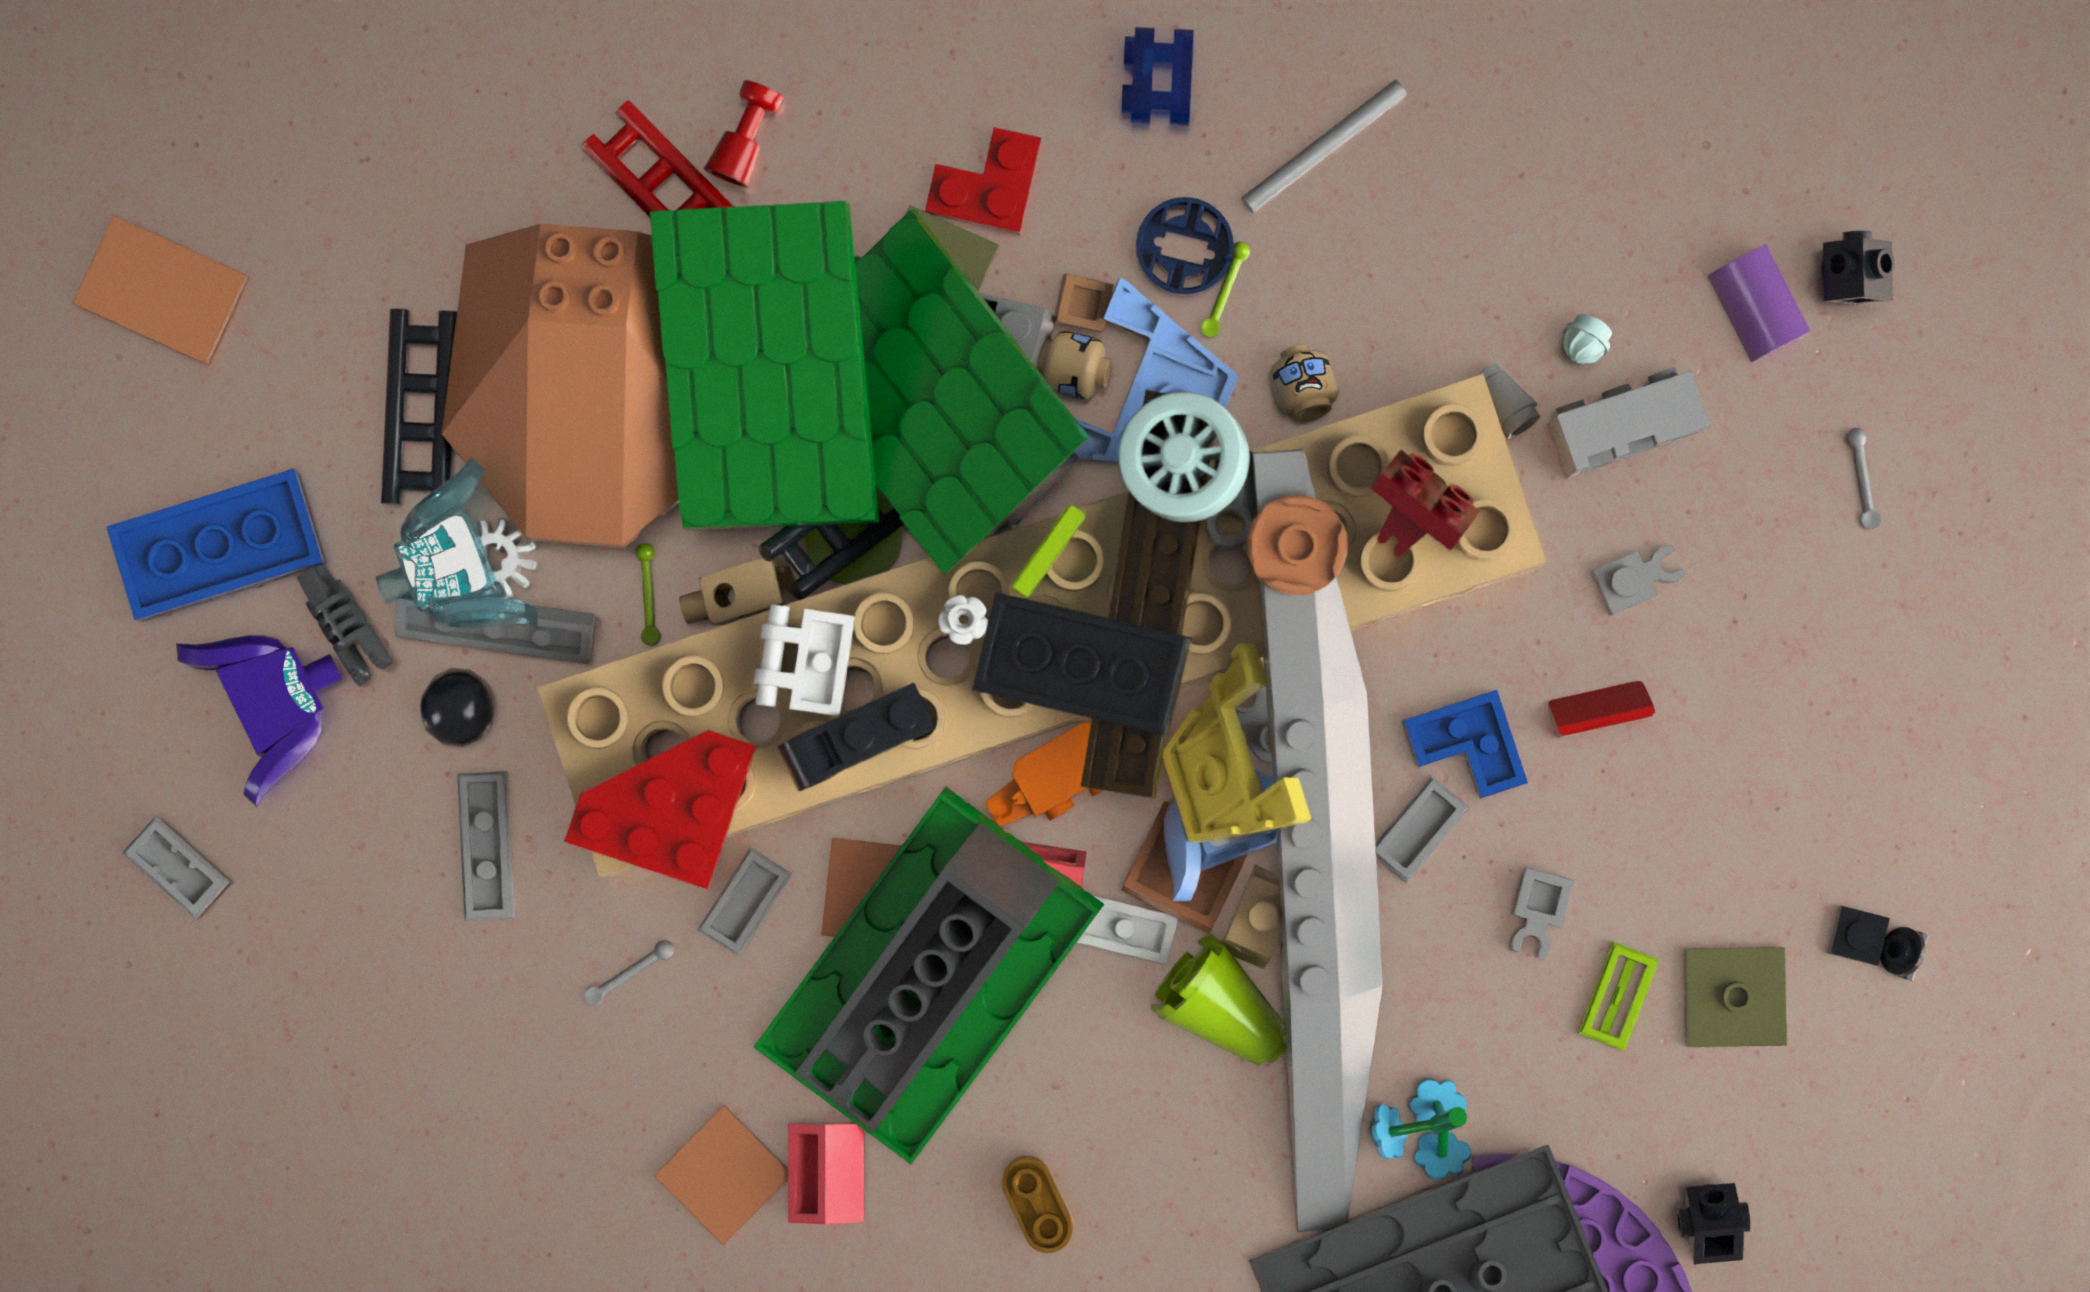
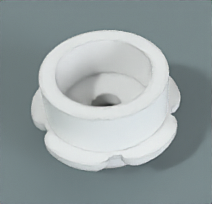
M963 595L951 597L945 603V610L939 614L941 631L945 634L947 633L952 642L960 645L969 644L974 638H981L988 626V620L985 618L986 607L975 597H970L969 599ZM961 615L968 616L969 620L966 624L959 622Z

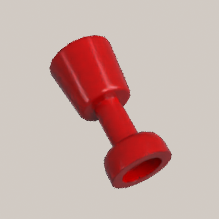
M744 80L739 96L741 101L747 105L735 132H724L704 170L723 181L748 188L760 150V145L753 141L764 113H776L784 97L764 85Z

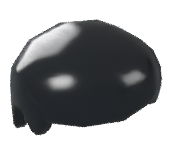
M450 668L435 675L424 690L420 702L421 719L426 731L443 745L464 747L480 740L488 731L489 726L492 725L494 717L491 687L487 681L470 669Z

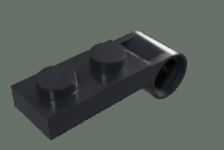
M912 683L778 745L777 748L798 792H801L840 772L934 730L935 726L915 683Z

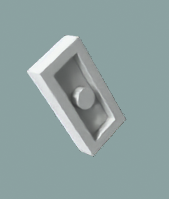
M1094 896L1104 903V906L1077 943L1163 964L1168 963L1178 922L1177 918L1166 913Z

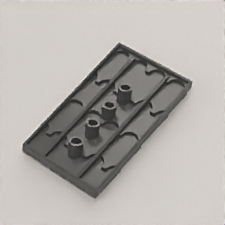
M1543 1145L1249 1260L1261 1292H1608L1549 1145Z

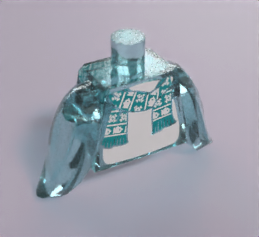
M473 456L456 475L431 492L407 514L400 528L401 540L393 545L401 567L376 576L379 591L386 604L411 594L419 611L428 613L436 623L453 629H475L511 624L538 627L537 608L522 600L502 597L470 509L465 507L476 493L485 473V469Z

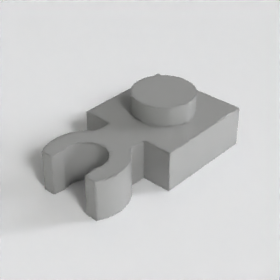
M1673 545L1660 547L1654 551L1650 560L1646 563H1643L1639 552L1636 551L1591 571L1610 616L1657 596L1652 582L1673 583L1685 575L1684 569L1677 570L1674 573H1667L1661 568L1660 562L1662 557L1675 551Z
M1527 867L1524 869L1512 915L1525 918L1526 920L1524 927L1517 930L1512 937V951L1520 952L1523 939L1531 935L1539 941L1537 957L1544 959L1550 950V940L1546 934L1547 925L1562 928L1574 880Z

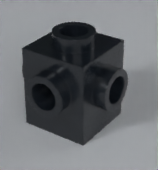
M1871 231L1843 232V240L1824 242L1821 266L1824 278V301L1851 305L1892 301L1893 273L1895 269L1892 242L1872 239Z
M1735 1183L1686 1187L1685 1208H1677V1223L1680 1238H1689L1693 1263L1705 1264L1743 1260L1744 1232H1750V1213L1747 1202L1739 1203Z

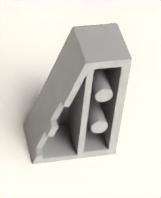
M1675 367L1649 376V385L1631 390L1629 383L1601 393L1603 400L1585 405L1584 400H1579L1555 409L1557 415L1547 425L1566 478L1569 479L1708 429L1710 423L1691 371L1678 375Z

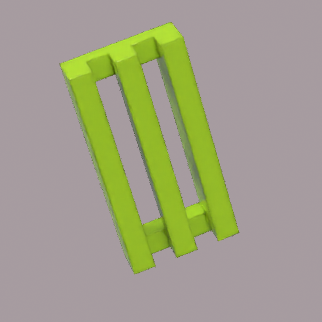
M1073 505L1066 507L1013 581L1012 586L1015 592L1025 599L1031 596L1081 526L1086 514Z
M1612 942L1577 1033L1625 1051L1659 959ZM1619 955L1627 957L1598 1031L1593 1029L1592 1026ZM1636 963L1645 964L1618 1037L1611 1036L1609 1033Z

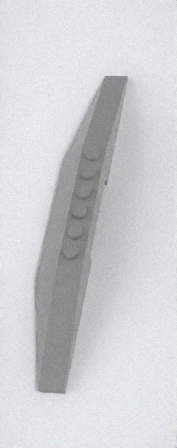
M1303 449L1252 453L1256 515L1266 504L1287 495H1308L1316 499ZM1337 577L1326 587L1312 594L1291 596L1269 589L1260 580L1265 676L1268 682L1266 685L1269 749L1272 753L1273 785L1282 778H1298L1311 816V820L1307 823L1276 828L1283 942L1280 944L1297 1231L1302 1232L1331 1229L1348 1222L1383 987L1368 701Z

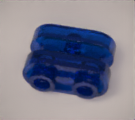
M1135 27V36H1125L1124 65L1133 66L1132 85L1123 84L1121 114H1131V124L1150 125L1151 110L1170 111V126H1189L1194 29L1174 28L1173 43L1154 42V27ZM1153 62L1172 63L1171 91H1152Z

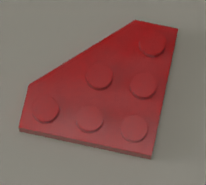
M707 730L581 793L564 842L709 890L757 746Z

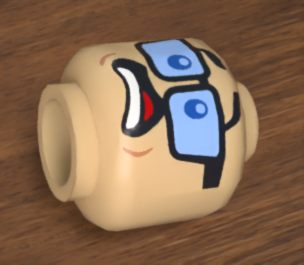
M1061 331L1055 335L1053 340L1046 339L1043 343L1037 369L1055 393L1086 400L1092 397L1098 386L1103 388L1107 386L1113 362L1112 359L1105 358V347L1100 339L1071 331Z
M1296 345L1285 349L1280 354L1281 359L1272 366L1269 372L1270 382L1279 409L1286 415L1294 416L1297 421L1314 420L1326 415L1331 411V404L1336 401L1339 394V387L1329 357L1322 351L1309 350L1307 345Z

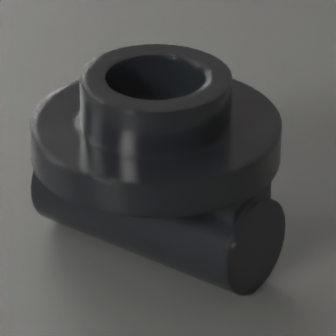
M1899 927L1892 930L1885 937L1880 957L1883 967L1895 976L1913 982L1917 969L1924 960L1929 935L1909 927Z

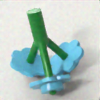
M1424 1079L1418 1084V1096L1413 1097L1409 1102L1410 1110L1417 1114L1416 1122L1404 1124L1400 1121V1114L1396 1107L1388 1108L1387 1105L1383 1104L1375 1108V1120L1371 1126V1135L1380 1155L1384 1159L1400 1158L1403 1156V1144L1407 1142L1408 1134L1433 1131L1436 1134L1427 1133L1419 1138V1151L1415 1153V1163L1418 1166L1425 1167L1426 1175L1433 1180L1444 1179L1448 1174L1458 1176L1463 1173L1464 1163L1471 1157V1148L1467 1143L1457 1141L1455 1134L1449 1131L1466 1123L1467 1114L1465 1110L1467 1103L1464 1096L1456 1092V1086L1453 1081L1444 1080L1439 1084L1434 1079Z

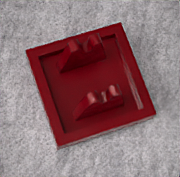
M1401 449L1370 488L1392 505L1377 537V541L1380 544H1384L1390 537H1396L1398 543L1393 553L1396 556H1401L1428 533L1451 551L1480 510L1473 505V498L1464 489L1455 484L1448 486L1433 474V467L1424 458L1415 453L1408 455Z

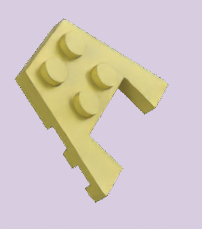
M1239 643L1235 646L1230 654L1234 660L1225 673H1217L1208 685L1210 690L1208 698L1201 708H1192L1163 750L1162 757L1189 842L1204 843L1307 823L1311 820L1298 778H1282L1264 792L1261 791L1260 780L1256 775L1246 744V736L1242 731L1236 712L1238 705L1268 684L1256 645L1253 643Z

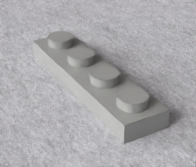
M400 586L396 598L395 636L589 664L592 653L594 614L466 595L440 597L437 607L430 609L426 602L423 605L420 604L422 597L418 601L416 596L417 588L416 591H414L415 588Z

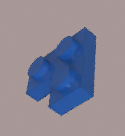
M1497 690L1403 720L1417 766L1420 767L1465 752L1479 798L1528 783Z

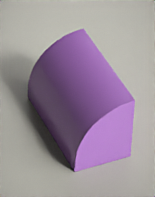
M1766 244L1733 260L1707 276L1751 363L1804 337L1810 332Z

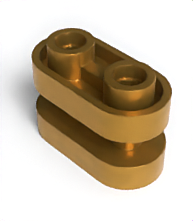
M1034 1156L1015 1158L1007 1165L1003 1173L1002 1188L1028 1244L1042 1253L1057 1252L1064 1248L1071 1239L1073 1232L1071 1215L1047 1165Z

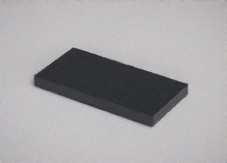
M996 592L972 690L1168 736L1192 638Z

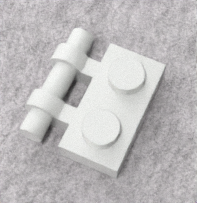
M770 605L768 623L762 624L760 639L765 640L761 669L756 668L753 684H758L755 704L775 707L778 688L792 689L789 709L839 717L841 715L855 617L804 609L802 628L799 629L787 627L790 607ZM785 643L799 645L795 674L781 672Z

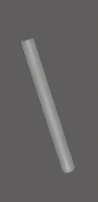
M1395 79L1241 197L1243 202L1254 213L1404 98L1407 93L1403 86Z

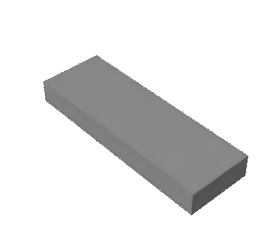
M508 771L457 774L464 921L515 918Z

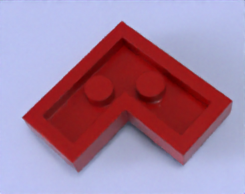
M994 127L983 174L935 164L925 212L942 218L1020 235L1041 137Z

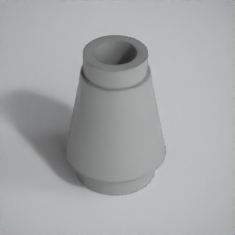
M1497 363L1488 366L1477 374H1484L1502 430L1509 439L1530 428L1540 418L1539 413L1535 409L1537 402L1504 370H1501Z

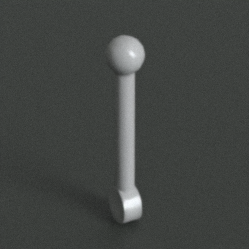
M1853 428L1849 431L1847 440L1854 447L1864 507L1860 522L1863 527L1873 529L1880 524L1881 517L1873 508L1863 447L1867 436L1863 429Z
M666 940L659 941L655 945L653 952L599 987L591 986L587 988L584 993L585 1002L591 1006L600 1004L606 993L658 959H669L673 954L672 944Z

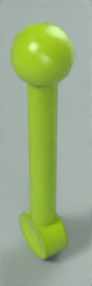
M1240 241L1234 244L1233 258L1210 317L1201 324V333L1207 338L1217 336L1220 331L1218 321L1242 260L1247 259L1250 255V247L1245 242Z
M643 543L636 549V557L641 561L645 628L641 632V640L646 645L652 646L657 644L661 637L660 631L655 627L651 560L655 556V550L652 545Z

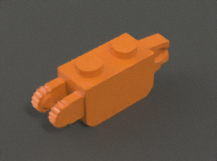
M1082 722L1015 761L1012 771L1014 779L985 801L997 825L1002 827L1034 814L1037 818L1044 813L1049 821L1074 808L1075 805L1071 798L1088 789L1092 797L1104 791L1081 787L1091 723Z

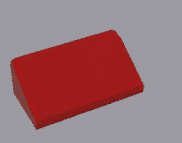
M1641 681L1553 699L1548 702L1554 736L1557 735V737L1648 718L1655 713L1653 702Z

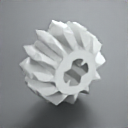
M498 518L494 533L491 532L488 522L485 519H481L478 521V528L482 536L477 538L473 533L470 532L486 576L487 582L484 588V598L494 600L497 585H500L504 597L511 599L514 597V591L510 584L511 581L515 580L523 588H527L530 585L528 579L519 574L521 568L530 571L537 570V562L522 558V555L536 550V545L533 541L516 545L524 536L517 527L513 528L506 537L508 521L505 518ZM493 547H496L501 553H504L506 550L508 555L507 558L501 561L503 569L497 572L490 565L487 568L484 565V561L491 557L489 550ZM463 568L461 571L465 570V573L462 574H467L468 576L466 569ZM468 582L469 585H467V586H470V588H469L470 591H469V592H471V590H472L471 587H472V586H471V584Z

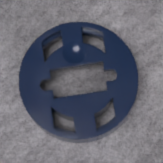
M1191 197L1170 199L1152 209L1143 220L1136 240L1137 262L1145 278L1158 290L1177 297L1197 296L1215 287L1227 273L1234 251L1232 231L1225 217L1211 204ZM1186 207L1184 215L1175 216L1166 221L1168 210ZM1203 211L1217 222L1214 234L1207 223L1201 220ZM1166 232L1205 241L1208 242L1207 250L1213 251L1215 257L1213 259L1204 258L1203 265L1162 255V247L1156 246L1154 239L1157 237L1165 238ZM1155 261L1168 274L1167 283L1161 281L1152 272ZM1204 273L1201 285L1183 288L1185 279H1192Z

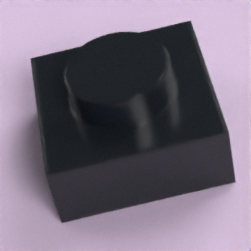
M1839 906L1828 954L1878 966L1890 918Z

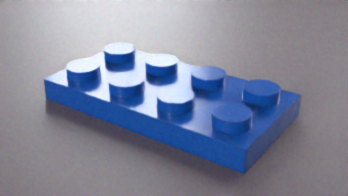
M294 468L106 527L132 614L136 621L325 563L299 476Z

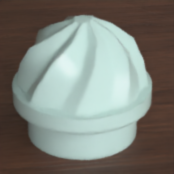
M1579 314L1574 322L1566 325L1563 331L1565 335L1563 341L1564 352L1575 363L1582 365L1595 363L1603 355L1607 354L1610 348L1608 341L1612 334L1610 328L1593 316Z

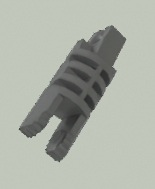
M323 564L312 566L297 577L309 600L306 602V605L314 619H317L318 626L327 640L333 645L334 651L357 686L361 687L369 681L371 674L364 659L355 647L359 644L369 660L372 661V664L380 670H384L393 663L388 651L372 626L368 625L365 615L356 601L351 598L352 595L340 579L335 581Z

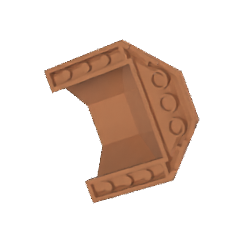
M537 224L466 244L442 435L527 540L624 548L639 536L638 532L659 515L664 516L679 503L675 451L672 448L666 362L662 348L659 298L655 284L652 235L629 230Z

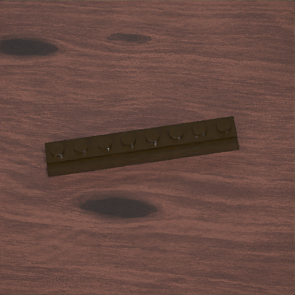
M1145 390L1143 406L1149 401L1168 393ZM1187 415L1173 416L1179 433H1183ZM1202 419L1199 422L1197 435L1209 425ZM1163 420L1157 423L1149 432L1163 441L1170 437ZM1144 440L1141 456L1160 454L1161 448ZM1214 440L1206 448L1213 447ZM1163 466L1145 468L1144 472L1150 479ZM1205 473L1199 478L1202 487L1207 484L1208 475ZM1172 479L1161 490L1169 493ZM1189 481L1185 483L1183 494L1193 492ZM1129 491L1108 618L1182 635L1201 520L1177 522L1164 519L1148 510ZM1092 719L1081 787L1155 799L1166 736Z

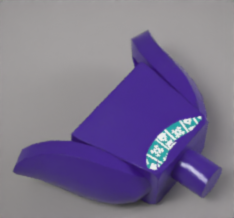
M245 635L203 644L176 643L178 662L196 669L216 670L256 754L261 757L249 774L243 795L257 807L267 791L298 765L317 744L323 730L321 716L326 712L317 692L343 680L330 654L304 666L293 647L287 648L279 639L266 635Z

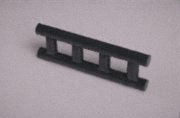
M390 309L381 504L400 505L401 490L430 491V506L449 507L452 446L442 435L457 311H439L438 326L409 325L408 309ZM408 344L437 345L436 374L407 373ZM406 393L435 394L434 423L404 422ZM403 441L433 442L431 471L402 470Z
M878 508L879 522L866 523L868 527L851 540L837 524L785 526L760 544L758 550L760 555L769 562L780 554L785 558L799 576L797 580L790 584V591L796 599L801 600L894 533L904 523L899 518L900 515L895 508L885 515ZM815 529L834 551L817 565L812 562L797 543Z

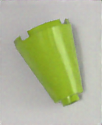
M1212 934L1203 937L1197 943L1204 949L1195 957L1186 952L1168 972L1154 995L1161 1000V1004H1151V1010L1159 1018L1255 1065H1260L1266 1060L1269 1063L1275 1062L1286 1050L1285 1023L1224 943Z

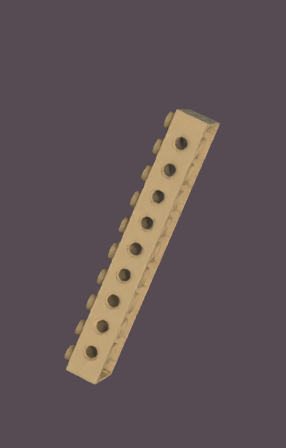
M1484 374L1251 450L1253 452L1304 450L1316 499L1325 502L1334 510L1333 512L1339 517L1347 532L1348 554L1343 568L1337 576L1351 631L1535 571L1547 563ZM1400 449L1408 455L1415 453L1424 458L1433 467V474L1448 486L1455 484L1464 489L1473 498V505L1480 510L1451 551L1428 533L1401 556H1396L1393 553L1398 543L1396 537H1390L1384 544H1380L1377 541V537L1392 505L1370 488ZM1215 463L1210 464L1209 467L1214 469ZM1208 475L1207 483H1208V482L1211 480V478H1212V477H1210L1209 475ZM1129 491L1077 508L1086 514L1085 520L1028 600L1101 617H1109ZM1254 502L1253 518L1256 516L1255 502ZM1226 513L1216 520L1215 529L1222 537L1231 539L1243 532L1244 523L1236 514ZM1061 514L983 539L945 575L933 560L928 557L783 605L790 607L787 627L799 629L802 628L804 609L854 616L855 621L847 671L858 669L866 671L872 676L875 692L870 702L915 683L935 726L934 730L840 772L801 792H798L777 746L838 716L791 710L789 708L792 689L778 688L776 707L780 714V724L775 734L765 741L757 742L749 740L743 734L740 718L746 707L756 701L758 684H753L755 669H761L765 640L760 639L762 624L768 623L769 610L537 687L575 806L581 793L647 761L646 751L650 741L662 732H675L685 742L710 730L757 746L726 837L728 839L1089 719L1079 715L973 691L972 688L985 634L979 639H972L969 644H964L969 651V663L964 672L955 678L945 679L938 677L930 671L927 665V656L931 647L940 640L950 639L949 635L943 633L940 629L939 614L945 610V603L951 597L963 595L968 599L970 597L979 599L986 607L985 618L988 622L996 592L1025 599L1013 590L1012 583ZM1208 518L1200 522L1182 632V635L1192 639L1180 688L1215 677L1217 673H1225L1234 660L1230 654L1239 643L1255 644L1260 661H1264L1260 579L1255 576L1252 568L1247 579L1237 584H1226L1214 577L1210 570L1209 559L1210 555L1219 548L1211 542L1208 536ZM1245 544L1243 547H1241V548H1239V549H1241V550H1242L1243 552H1245L1246 555H1247L1246 544ZM967 615L959 617L961 624H966L969 620ZM785 643L781 672L795 674L798 644ZM841 708V715L852 710ZM590 851L599 877L610 878L640 868Z

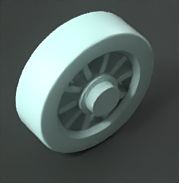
M1173 392L1149 401L1131 418L1120 441L1119 467L1123 481L1130 493L1148 510L1171 521L1193 522L1217 514L1237 496L1248 473L1249 447L1245 433L1238 421L1218 402L1198 393ZM1174 415H1187L1183 433H1179L1173 419ZM1202 419L1209 425L1197 435L1199 422ZM1162 420L1170 435L1165 441L1149 433ZM1218 437L1220 446L1206 448ZM1144 440L1161 448L1160 454L1141 456ZM1220 459L1217 470L1208 466L1209 460ZM1163 466L1150 479L1144 472L1145 468ZM1205 473L1212 478L1202 487L1199 478ZM1172 479L1169 493L1161 490ZM1189 481L1193 492L1183 494L1185 483Z

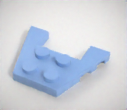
M1118 278L1102 319L1149 338V341L1113 431L1110 433L1076 419L1089 436L1074 452L1080 460L1119 462V447L1123 432L1134 414L1143 406L1145 390L1161 393H1198L1218 400L1220 405L1226 409L1238 379V375L1176 324L1159 307L1135 289L1132 284L1125 279Z

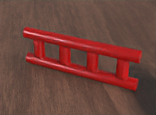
M630 100L622 104L615 114L625 125L608 142L604 144L593 134L581 145L582 150L649 218L650 211L669 210L652 192L672 173L693 192L677 210L734 207ZM638 138L659 157L639 179L619 159Z

